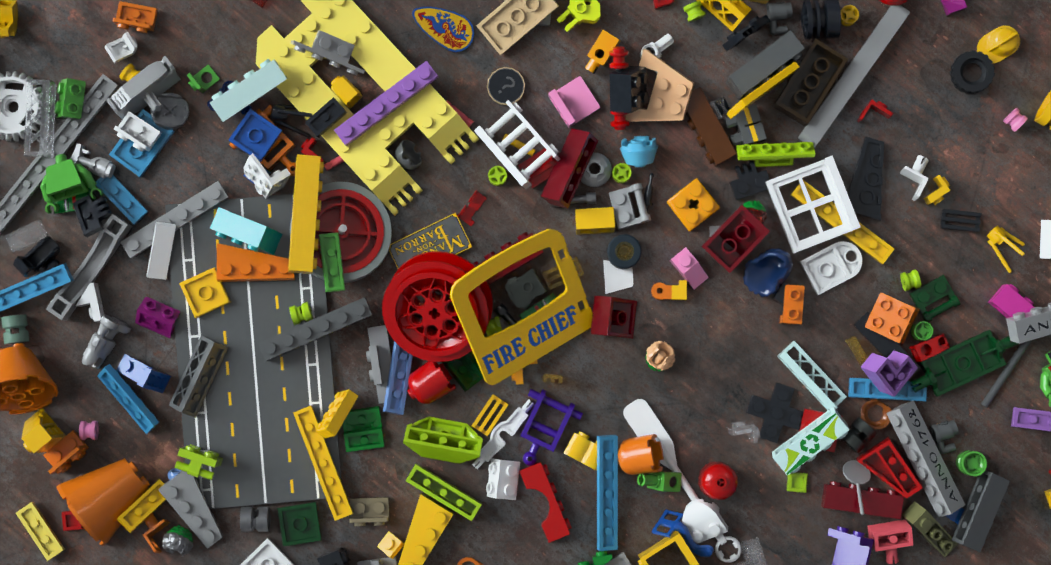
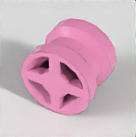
M1015 108L1003 122L1009 124L1015 132L1028 118L1025 115H1021L1020 110Z
M81 421L79 425L80 440H86L87 438L97 440L99 434L98 421H92L91 423Z

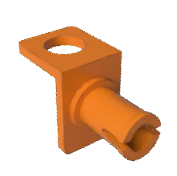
M152 513L144 520L149 529L143 536L154 553L160 554L162 551L152 536L170 524V522L165 519L158 522Z

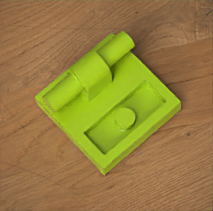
M190 444V446L186 445V447L179 449L177 456L190 459L191 461L190 464L177 461L175 468L197 478L200 476L212 480L214 472L202 469L203 465L215 468L221 466L223 458L219 457V453L210 450L202 452L200 451L201 447Z

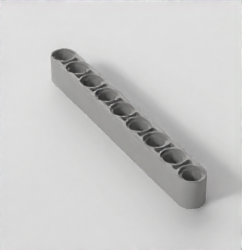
M902 5L889 7L819 106L808 125L805 126L798 136L800 141L813 142L814 148L905 21L910 13L909 10Z

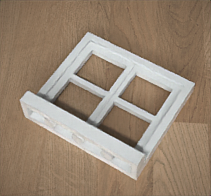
M833 156L765 182L793 253L860 228ZM822 171L831 194L811 202L802 178ZM798 180L807 204L787 210L779 187ZM834 201L842 225L823 232L814 208ZM810 210L819 234L799 241L790 217Z

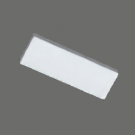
M156 222L147 278L166 280L176 229L175 224Z

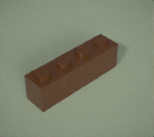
M701 87L693 90L686 110V115L689 119L687 123L692 131H696L698 135L696 140L701 148L704 146L708 162L710 164L713 163L716 167L736 156L737 153Z

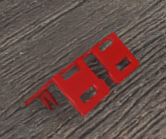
M476 190L468 201L470 202L469 206H464L458 218L472 226L475 221L471 218L484 203L486 197Z

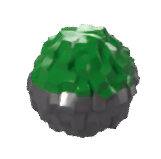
M181 525L174 526L163 536V549H166L171 554L177 550L182 554L181 557H183L193 548L192 533L189 529L181 527Z

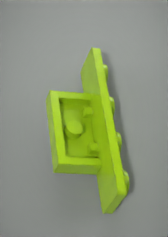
M813 142L745 144L736 146L738 160H754L755 167L793 165L794 158L815 157Z

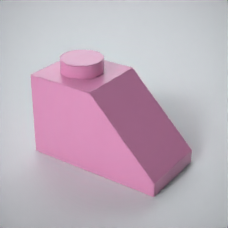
M686 247L670 260L693 290L709 278L699 262Z

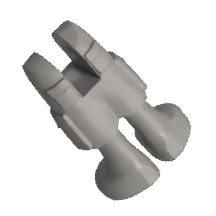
M103 314L97 333L95 332L92 335L83 353L82 363L93 368H100L116 345L113 340L114 336L119 332L127 334L132 328L115 317Z

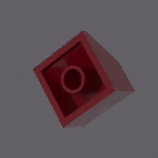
M594 296L591 334L633 339L637 301L616 297Z

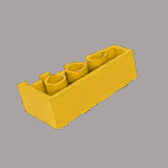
M421 493L398 565H423L454 512Z

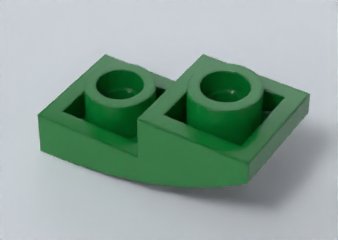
M598 551L596 555L592 556L593 564H590L589 561L578 562V565H605L612 559V554L607 553V551Z

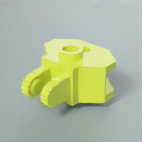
M569 0L567 10L558 17L557 21L561 23L569 15L574 18L572 22L566 25L565 30L567 32L582 22L595 24L600 20L601 16L600 3L597 0Z

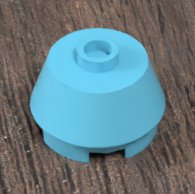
M634 136V139L631 141H627L626 138L621 140L622 147H620V151L627 165L645 167L654 162L658 149L656 138L649 140V136Z

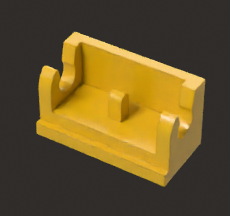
M614 207L575 209L576 235L615 232Z

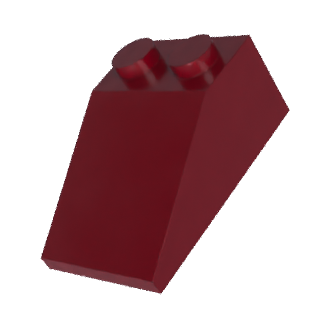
M741 205L702 245V248L731 273L763 240L770 230Z

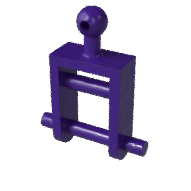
M530 389L528 394L529 397L537 400L520 435L532 442L529 452L523 455V462L528 466L536 463V453L540 446L554 452L570 416L580 420L583 413L574 409L575 404L570 403L569 406H566L545 396L547 391L542 389L541 393ZM541 402L565 413L558 431L533 420ZM532 427L553 437L552 444L550 445L527 434L529 428Z

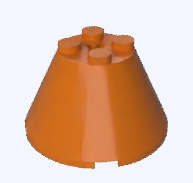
M16 343L13 347L0 348V411H9V414H23L39 410L51 404L52 398L58 396V388L34 352L26 348L22 343Z

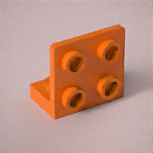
M880 293L865 327L897 343H904L920 309Z
M72 430L43 455L52 465V468L48 471L50 474L66 472L72 467L70 463L75 460L79 461L87 454L85 451L89 447L83 440H80L75 430Z

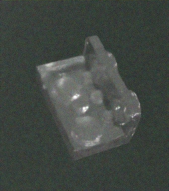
M745 421L731 423V427H727L729 435L736 436L748 433L750 443H758L760 431L755 424H745Z

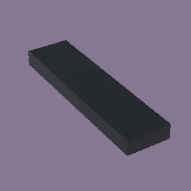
M866 312L853 325L883 357L887 358L893 350L909 356L897 342L865 327L870 316L869 312ZM913 360V362L918 367V369L914 372L915 374L921 367Z

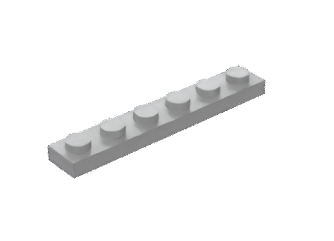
M217 181L120 243L132 259L152 246L156 222L175 224V231L228 199L229 196L220 182Z

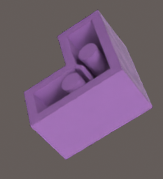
M893 350L887 358L871 353L862 364L861 369L880 392L895 397L918 367L908 355Z

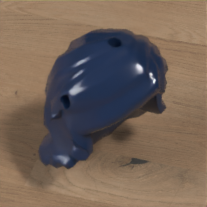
M770 248L760 253L759 257L745 263V276L743 280L744 284L748 286L749 291H753L755 295L759 294L761 297L775 294L793 269L790 253L780 248Z

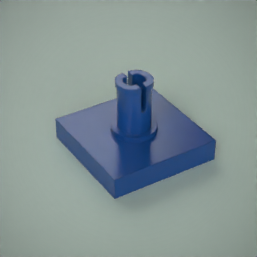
M250 109L228 141L248 155L253 153L261 163L283 131Z

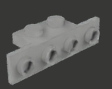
M318 30L312 47L291 40L290 44L295 46L294 50L305 53V51L313 53L311 57L320 61L325 58L330 61V65L340 68V66L348 68L346 72L356 76L358 73L364 74L365 70L348 63L355 45Z
M385 325L367 328L370 346L369 351H366L367 362H371L372 370H369L370 381H374V385H376L379 404L385 401L392 358L388 331Z

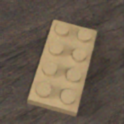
M506 0L476 26L495 50L502 55L559 7L555 0Z

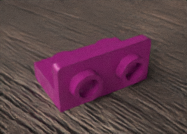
M145 297L137 309L135 323L171 338L180 311Z

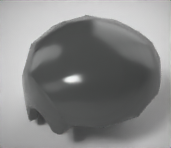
M402 140L395 150V159L404 169L413 170L419 168L422 159L420 157L421 152L414 150L415 143L409 140Z

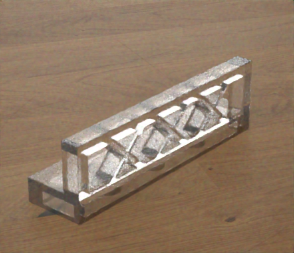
M27 80L24 156H41L45 159H53L56 83L51 80ZM33 85H42V92L36 97L33 94ZM36 102L41 105V111L37 115L32 112V106ZM37 120L40 124V130L34 134L31 131V125ZM37 140L40 143L39 152H30V144Z

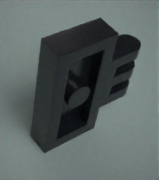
M753 161L749 162L750 170H748L746 163L742 164L744 172H741L739 165L735 166L738 179L729 182L735 200L768 190L765 183L770 180L767 170L757 173Z
M87 195L73 203L82 232L87 238L103 230L104 227L101 221L112 215L111 211L108 210L109 206L105 197L94 201L91 195Z

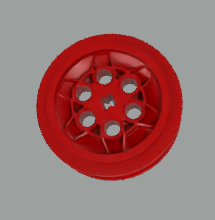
M441 251L422 253L403 263L389 283L382 302L384 323L392 339L407 353L427 361H451L471 352L472 349L455 308L450 304L452 302L450 291L455 281L476 266L461 256ZM487 280L473 289L468 295L483 335L493 311V298ZM435 290H440L443 295H438L435 293ZM417 296H422L425 300H419ZM414 314H420L422 318H417ZM447 320H452L455 324H449ZM430 326H435L438 330H432Z

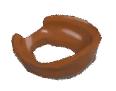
M877 399L869 400L862 406L861 419L873 429H883L890 423L886 413L891 411V408ZM874 405H879L883 408L882 418L876 422L871 421L868 417V411Z

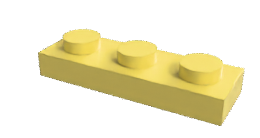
M34 502L29 503L16 512V515L47 561L65 550Z

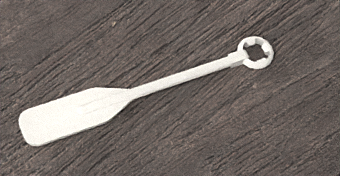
M637 399L627 405L623 415L637 437L656 434L657 438L655 439L657 442H661L664 460H660V463L672 472L682 473L677 466L673 441L648 403L643 399ZM682 473L681 486L691 501L699 499ZM723 534L716 536L718 540L715 545L716 556L725 563L736 561L742 552L740 542L732 536H724ZM727 540H732L734 547L738 548L737 555L734 553L730 556V559L723 558L724 554L722 551H718L719 545L725 544Z

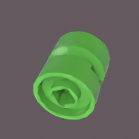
M965 450L957 456L956 466L965 475L979 476L985 472L987 461L982 453Z

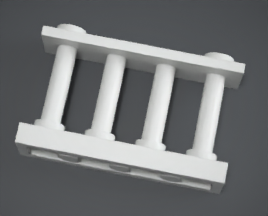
M507 100L505 103L511 109L489 129L486 128L484 130L481 126H478L474 131L520 185L527 190L532 185L528 181L530 175L551 156L559 161L560 158L557 155L559 151L552 143L548 145L523 117L521 114L523 110L516 102L512 104ZM517 115L523 123L502 142L495 143L492 139L494 134L511 118ZM526 129H529L534 137L517 153L508 157L504 153L506 151L505 148ZM540 142L547 150L525 170L522 169L520 171L516 167L518 161Z

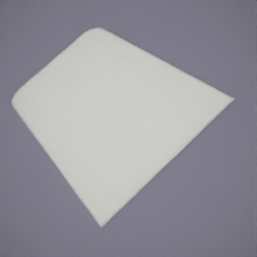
M603 260L605 294L633 286L632 267L629 269H619L613 266L610 261Z

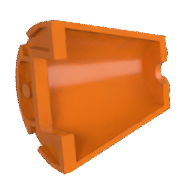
M125 458L56 486L62 499H66L67 507L96 542L101 541L100 545L102 546L109 542L121 526L117 518L141 497L150 485L145 476L140 477L136 473L138 471L136 465L132 461L129 463Z

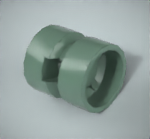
M26 314L1 317L2 328L6 331L3 333L4 344L30 341L29 331L25 329L28 325ZM12 329H19V333L12 334Z

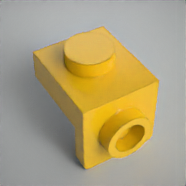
M938 175L933 178L939 188L923 198L927 205L932 202L934 205L938 204L944 199L943 195L950 191L949 182L945 177Z

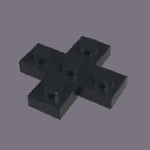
M776 382L770 400L751 395L746 413L764 419L758 435L759 438L777 443L783 425L800 430L803 411L789 407L795 388Z

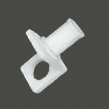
M921 155L917 156L912 169L905 166L900 172L901 175L920 184L912 198L913 201L920 197L929 179L922 175L929 160L925 158L922 161L924 156Z

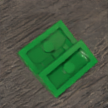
M380 406L350 410L343 422L346 452L385 447Z

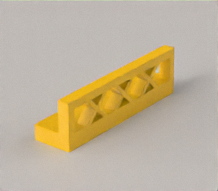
M697 0L701 1L702 5L732 32L752 10L742 0ZM713 1L720 2L722 10L715 9ZM732 13L738 20L732 24L728 20L727 14Z

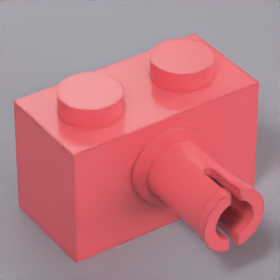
M905 519L867 526L868 537L874 539L872 548L875 552L886 551L887 564H893V560L895 564L899 562L897 548L913 546L912 527Z

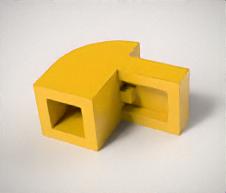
M0 0V38L15 36L18 25L17 0Z

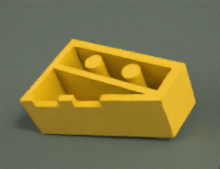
M41 408L25 421L21 439L25 442L23 445L26 450L35 454L49 451L66 435L48 413Z

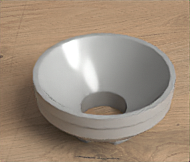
M593 152L581 179L583 184L590 187H599L609 180L612 167L607 157ZM592 163L599 164L601 170L598 174H592L589 171V166Z

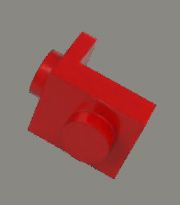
M314 137L306 139L301 146V153L318 156L311 151L317 140Z

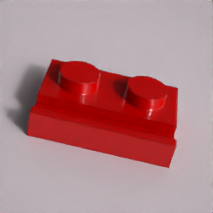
M544 148L519 164V169L525 170L547 149ZM553 156L530 175L528 181L532 184V189L549 179L550 173L557 161Z

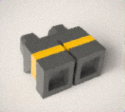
M756 104L747 107L732 119L729 117L724 119L727 129L736 126L738 133L729 136L732 146L759 143L767 139L762 122L759 123L761 118Z

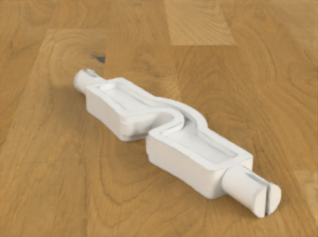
M528 399L522 408L518 407L506 421H502L494 427L490 440L481 449L480 457L472 464L477 470L485 461L489 462L505 446L506 442L499 435L501 431H506L511 436L516 433L520 425L528 417L527 412L535 405L533 402L529 405L531 401Z

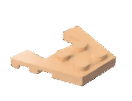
M643 49L639 66L657 71L658 73L648 108H640L633 113L627 114L626 120L629 122L684 120L694 82L670 67L662 59L656 57L648 49Z

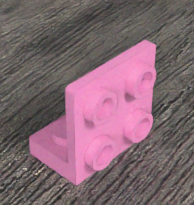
M581 76L557 91L554 89L548 93L549 99L568 128L600 109V105Z

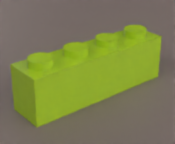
M417 463L406 479V482L470 521L473 520L482 505L480 501Z

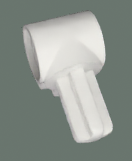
M666 34L655 43L650 42L645 45L641 50L640 58L643 49L652 50L656 57L661 58V52L674 43L672 36Z

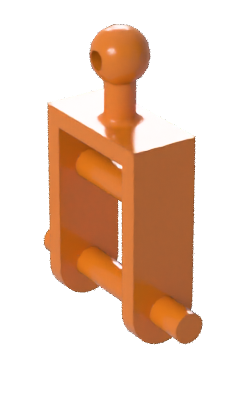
M271 105L263 112L260 109L256 111L257 114L274 124L268 118L271 115ZM282 132L267 155L282 140L287 145L269 162L263 159L261 163L271 171L281 162L291 173L290 176H295V170L292 171V168H296V162H291L286 155L296 145ZM229 144L234 150L237 148L234 144Z

